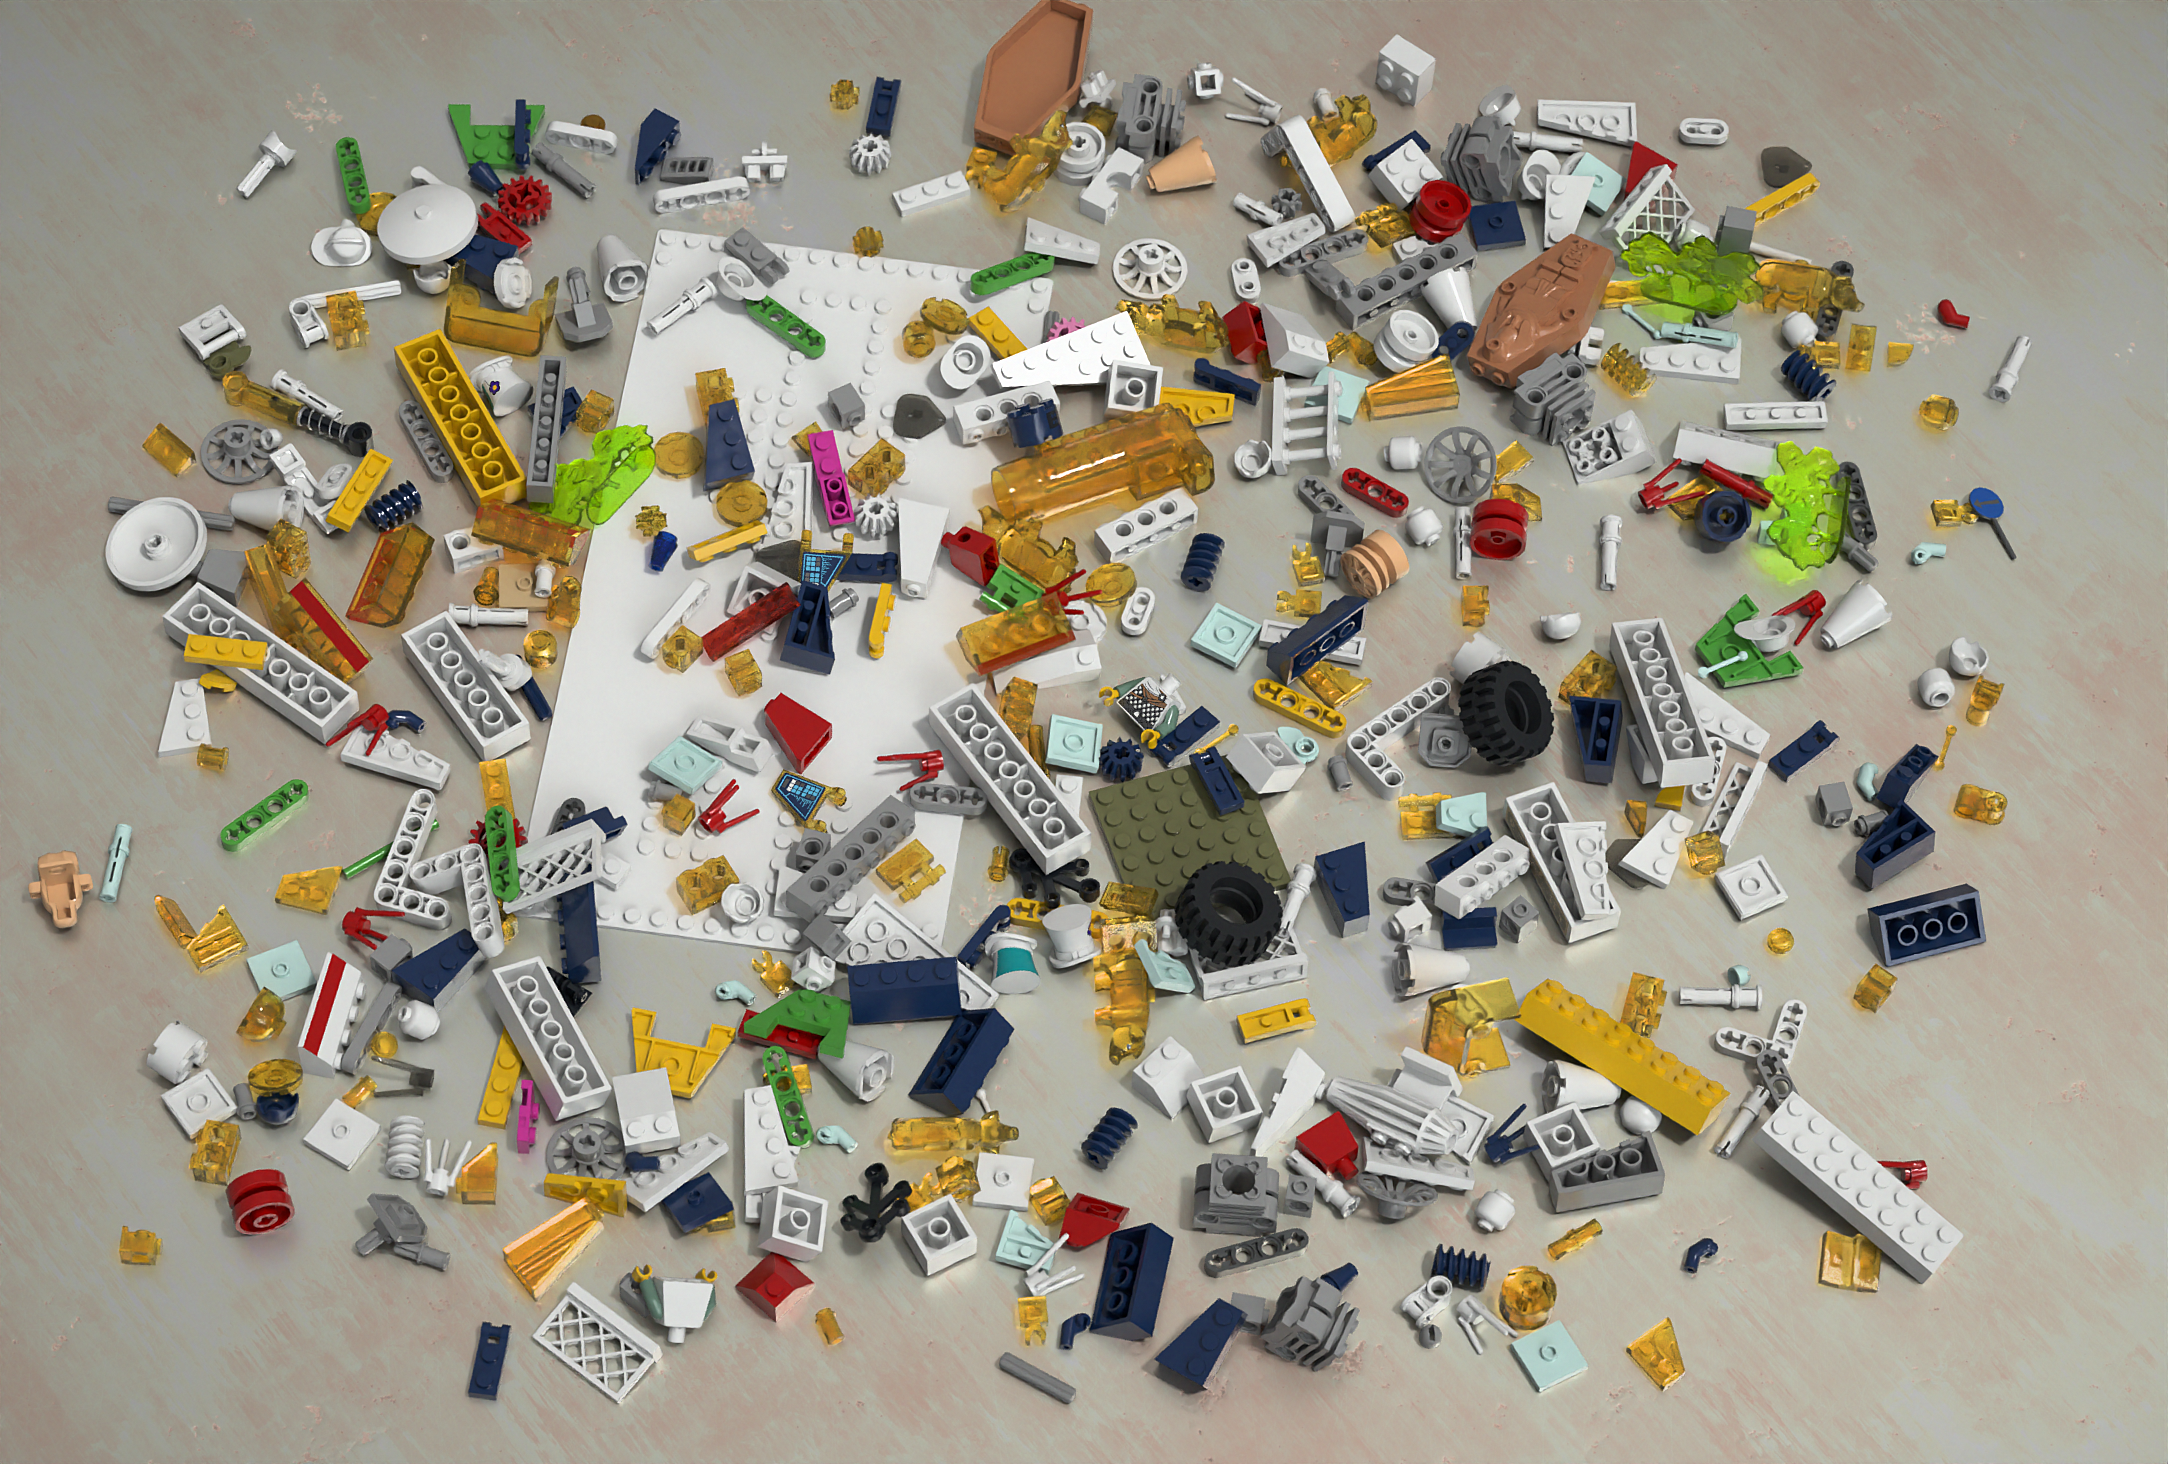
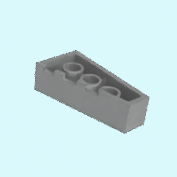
M1727 206L1725 216L1720 215L1708 269V275L1712 276L1710 286L1740 291L1757 211Z
M1650 1130L1642 1133L1641 1137L1632 1141L1627 1139L1620 1142L1618 1147L1608 1151L1603 1149L1596 1152L1594 1157L1587 1160L1582 1158L1551 1171L1549 1193L1556 1213L1662 1194L1665 1172Z

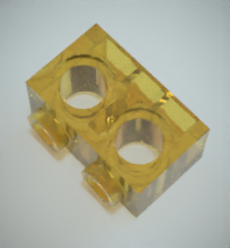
M356 290L327 295V309L336 351L366 346L365 335H370L367 320H362L361 315H365L363 300H358Z
M725 368L695 373L696 391L705 428H707L709 405L735 399L738 413L740 412L737 397H732V392H735L732 377H727Z
M881 438L848 470V485L865 497L868 494L872 497H876L878 493L882 495L895 478L899 479L904 474L906 469L905 454Z
M280 518L266 536L270 566L297 579L302 572L308 570L311 564L307 532Z
M1591 649L1561 683L1558 698L1569 705V696L1601 698V694L1605 690L1609 691L1614 686L1617 680L1615 677L1617 666Z
M1013 677L1002 691L998 715L1020 742L1031 727L1038 684Z
M724 855L708 859L703 865L693 870H685L676 877L677 892L691 915L721 902L722 893L728 885L739 883V878ZM715 876H722L723 878H721V879H715V878H713V877H715ZM693 887L700 888L698 890H690Z
M1152 914L1099 919L1100 942L1104 957H1108L1110 960H1120L1125 958L1124 955L1131 954L1139 957L1134 945L1137 943L1135 941L1136 935L1140 932L1149 933L1148 938L1145 940L1147 941L1148 948L1152 952L1158 951L1156 920ZM1119 934L1122 936L1118 944L1111 945L1108 943L1112 935Z
M1636 972L1632 974L1620 1023L1628 1025L1639 1036L1650 1038L1652 1028L1658 1030L1662 1014L1656 1013L1658 1006L1664 1007L1667 991L1662 990L1664 979ZM1642 993H1649L1652 996H1645ZM1637 1015H1642L1646 1019H1640Z
M206 1120L204 1129H200L198 1132L197 1145L199 1147L197 1153H192L189 1168L193 1170L195 1181L228 1186L242 1139L239 1125ZM217 1138L223 1139L221 1142H212ZM210 1162L216 1163L214 1166L211 1167L205 1166L207 1163Z

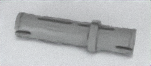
M542 142L535 146L540 151L537 152L533 149L531 154L544 163L547 170L558 174L582 193L584 197L588 198L593 194L588 189L595 191L596 185L563 161V157L560 154L553 153Z

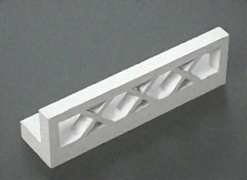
M1758 760L1755 768L1752 769L1738 762L1735 763L1696 843L1697 848L1721 858H1726L1765 778L1768 764ZM1738 772L1750 777L1746 784H1738L1736 779ZM1737 793L1740 798L1738 803L1729 806L1726 796ZM1727 813L1730 818L1728 823L1719 826L1716 816ZM1715 833L1720 838L1717 846L1704 841L1706 836Z

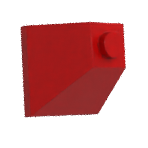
M1077 1192L1066 1209L1059 1239L1067 1233L1069 1238L1065 1241L1066 1244L1073 1247L1087 1246L1118 1230L1129 1214L1130 1208Z
M771 1251L735 1287L772 1320L777 1322L815 1286V1283L781 1254Z

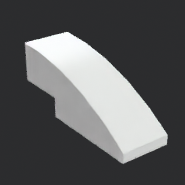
M699 714L686 733L688 738L709 751L757 772H761L773 754L767 739L745 733L743 726Z

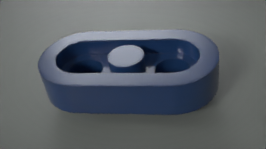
M1467 321L1454 323L1439 337V344L1431 355L1433 360L1440 364L1451 362L1473 341L1475 336L1474 327ZM1458 330H1466L1467 336L1460 337L1458 335ZM1446 346L1449 352L1447 354H1442L1440 352V347Z

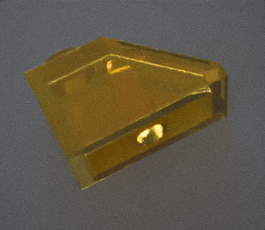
M1518 483L1491 485L1489 499H1506L1519 503L1526 509L1529 515L1528 521H1542L1539 496Z
M491 1142L462 1166V1177L456 1178V1194H461L462 1204L496 1205L499 1158L497 1142Z

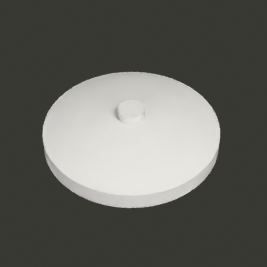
M424 185L408 190L392 200L379 218L377 231L383 249L392 258L407 264H431L455 255L472 240L478 226V214L472 199L464 191L449 185Z
M173 497L147 500L126 512L113 527L106 544L107 564L114 576L128 588L138 591H156L167 588L185 578L199 563L207 543L206 525L197 510L184 500Z

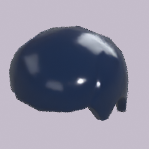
M287 1087L280 1091L274 1089L263 1091L256 1101L257 1113L264 1121L270 1124H286L297 1114L299 1094L295 1093L293 1096Z

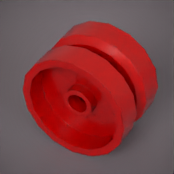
M1443 180L1429 181L1422 186L1417 200L1410 211V225L1422 238L1433 243H1442L1447 237H1453L1461 232L1472 208L1470 198L1464 190L1453 183Z
M1489 499L1478 503L1473 508L1469 543L1472 550L1479 556L1492 560H1509L1520 556L1526 547L1529 516L1526 509L1519 503L1506 499Z
M260 1169L248 1172L233 1180L225 1190L229 1207L232 1209L236 1230L240 1233L254 1235L274 1231L288 1223L295 1214L291 1196L288 1194L289 1190L285 1175L279 1170Z

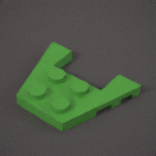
M448 104L449 116L453 121L454 129L460 140L469 169L477 161L482 160L484 163L488 162L493 170H519L515 163V125H470L471 104ZM526 105V109H531V124H527V129L531 130V140L539 128L541 118L545 115V105Z
M1747 594L1743 595L1739 602L1726 612L1725 617L1718 624L1716 623L1696 643L1695 651L1708 667L1735 657L1740 651L1747 652V660H1739L1712 671L1724 688L1802 674L1804 667L1791 651L1771 661H1767L1751 639L1740 637L1735 633L1734 627L1736 624L1758 617L1759 609Z
M800 988L744 1023V1033L767 1039L778 1024L825 1036L820 1043V1053L843 1058L851 1001Z

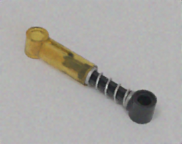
M231 371L222 380L225 400L232 406L244 405L295 427L306 425L310 430H318L321 435L328 434L331 439L338 438L344 446L349 447L350 453L355 457H365L370 448L374 449L372 428L367 423L355 422L351 425H345V422L342 424L338 423L334 418L331 420L324 417V414H316L314 409L308 410L306 403L252 382L240 371Z

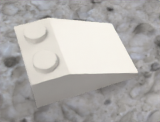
M1265 303L1260 305L1271 367L1312 379L1329 363L1326 342L1303 315Z
M666 1067L612 1077L626 1156L634 1151L641 1154L680 1147V1134Z

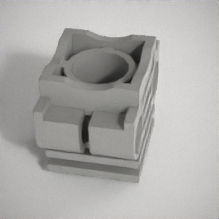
M1135 74L1134 83L1124 82L1122 88L1123 104L1118 111L1116 129L1119 136L1116 139L1115 151L1120 147L1144 159V164H1147L1154 157L1157 140L1160 141L1159 157L1164 158L1166 141L1170 142L1169 154L1178 149L1181 144V138H1177V134H1181L1185 116L1180 115V112H1184L1186 100H1182V90L1177 89L1175 105H1171L1172 88H1168L1165 104H1162L1163 84L1157 77Z
M1487 116L1475 118L1472 127L1470 124H1465L1462 129L1461 123H1456L1453 132L1449 134L1447 147L1441 154V165L1444 166L1447 181L1460 187L1466 194L1470 188L1471 194L1478 201L1491 204L1503 202L1502 196H1509L1512 189L1513 176L1519 170L1523 161L1522 155L1513 140L1514 133L1512 127L1502 126L1499 117Z
M1554 353L1546 358L1539 367L1518 376L1517 389L1514 390L1516 397L1513 400L1512 406L1515 412L1510 416V420L1525 434L1535 435L1543 431L1542 437L1545 440L1549 438L1551 446L1559 441L1564 442L1576 430L1584 429L1591 421L1596 394L1593 389L1588 391L1589 385L1585 382L1587 374L1585 365L1573 353L1563 359L1557 353Z
M1212 1153L1211 1163L1201 1164L1196 1169L1192 1227L1206 1228V1233L1211 1234L1231 1233L1252 1237H1261L1262 1232L1276 1233L1279 1172L1275 1169L1267 1168L1268 1157Z
M1302 1276L1297 1280L1295 1286L1287 1287L1281 1292L1276 1302L1274 1317L1265 1326L1260 1338L1267 1341L1264 1346L1265 1348L1287 1360L1297 1361L1306 1355L1303 1364L1308 1366L1315 1361L1312 1369L1317 1372L1324 1366H1330L1334 1359H1340L1344 1355L1348 1344L1345 1343L1349 1333L1353 1334L1358 1325L1356 1318L1360 1310L1355 1307L1347 1313L1351 1304L1344 1302L1338 1307L1342 1298V1293L1320 1278L1311 1281L1307 1277Z

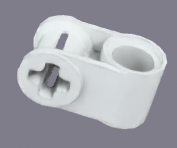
M305 298L292 300L289 304L290 322L303 347L307 348L310 346V343L321 338L324 340L328 339V330L311 305V302Z
M1444 1276L1432 1277L1417 1291L1406 1297L1401 1303L1400 1309L1402 1312H1407L1416 1321L1418 1328H1423L1450 1304L1452 1293L1450 1280ZM1442 1290L1445 1294L1438 1296L1433 1291Z

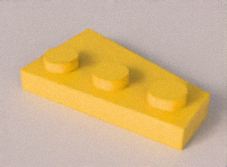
M1161 386L1154 433L1232 421L1235 394Z
M547 1173L545 1177L544 1196L624 1218L627 1210L626 1181Z

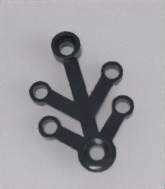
M1024 848L1016 849L1009 857V867L1013 871L1020 873L1023 883L1022 896L1026 899L1037 897L1038 885L1032 881L1031 872L1037 874L1041 878L1045 892L1044 904L1049 909H1056L1061 904L1060 894L1056 892L1053 882L1079 893L1080 898L1087 903L1095 902L1100 896V883L1096 879L1086 878L1079 882L1063 875L1073 872L1080 877L1088 875L1090 868L1089 862L1086 859H1077L1075 862L1067 863L1046 875Z
M883 1163L872 1164L865 1170L864 1175L871 1185L869 1204L859 1200L856 1195H849L842 1201L847 1214L840 1219V1223L845 1231H859V1237L863 1242L873 1243L879 1241L886 1231V1225L896 1216L903 1217L911 1210L907 1200L904 1199L912 1194V1188L906 1180L896 1183L894 1188L882 1199L883 1186L889 1181V1173ZM892 1204V1207L880 1217V1214ZM857 1211L859 1213H862L868 1216V1218L865 1220H860L856 1217L854 1212Z

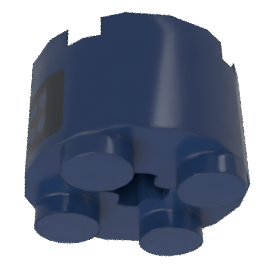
M1053 398L1039 401V405L1033 407L1030 406V403L1016 406L1015 410L1006 413L1008 427L1015 448L1017 446L1024 448L1045 443V440L1050 435L1052 440L1064 434Z
M1714 491L1706 494L1697 501L1694 513V521L1700 535L1713 542H1732L1740 539L1747 528H1749L1752 517L1749 503L1734 491ZM1725 513L1726 518L1720 520V514Z

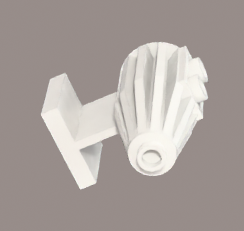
M1406 1046L1401 1053L1405 1066L1393 1087L1337 1076L1334 1080H1329L1325 1088L1327 1101L1367 1129L1371 1134V1138L1379 1144H1391L1395 1146L1394 1148L1398 1152L1407 1156L1411 1153L1417 1157L1420 1154H1449L1456 1145L1459 1130L1442 1113L1441 1109L1450 1094L1458 1098L1463 1088L1454 1067Z

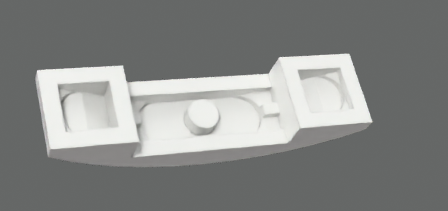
M290 443L269 455L272 464L285 485H294L300 488L301 492H298L299 498L304 499V511L325 533L329 534L336 530L338 527L326 522L327 515L336 501H327L319 497L317 490L318 482L305 467L304 459Z

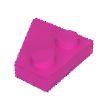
M522 1079V1104L519 1106L517 1147L518 1153L529 1154L530 1144L536 1143L537 1128L533 1127L534 1119H539L540 1103H535L533 1080Z

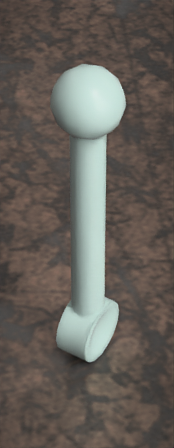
M1630 304L1622 306V313L1631 315L1648 329L1655 339L1662 337L1661 331L1655 330L1632 311Z
M1740 651L1737 656L1711 667H1700L1698 676L1706 678L1708 673L1739 660L1745 661L1748 658V654L1746 651Z

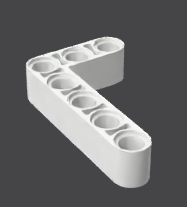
M1296 115L1276 125L1261 137V146L1267 156L1273 157L1286 151L1322 221L1330 232L1334 233L1355 222V214L1302 116Z
M1440 677L1431 679L1348 736L1345 751L1347 761L1383 799L1387 801L1398 800L1402 796L1405 780L1403 772L1383 750L1421 725L1422 712L1438 714L1440 708L1448 705L1451 685L1446 679Z
M419 789L411 796L374 890V899L378 910L405 913L404 917L392 918L434 930H443L450 925L452 919L448 903L442 898L408 889L411 882L409 871L420 859L438 811L434 794L428 789ZM421 803H430L426 808L418 807ZM413 826L421 827L418 831L409 830ZM405 849L412 850L411 853L407 855L400 854L401 851ZM394 873H402V876L397 879L391 878ZM384 897H393L390 902H382ZM410 904L419 905L416 909H407ZM436 911L444 912L440 917L432 916Z
M468 844L420 861L411 867L409 875L419 892L435 895L464 885L471 934L482 955L486 958H493L503 951L504 938L497 896L492 891L489 859L479 844Z

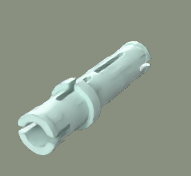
M1664 321L1661 329V336L1663 338L1681 339L1684 343L1694 341L1735 348L1738 343V332L1695 327L1692 323L1682 325Z
M126 824L116 825L113 842L108 848L109 859L99 898L105 902L112 903L116 901L124 862L129 856L130 850L128 845L133 830L131 826Z

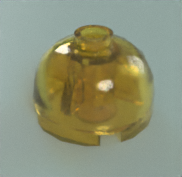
M264 986L236 1033L253 1042L267 1041L273 1034L279 1036L287 1024L283 1020L286 1009L282 999Z

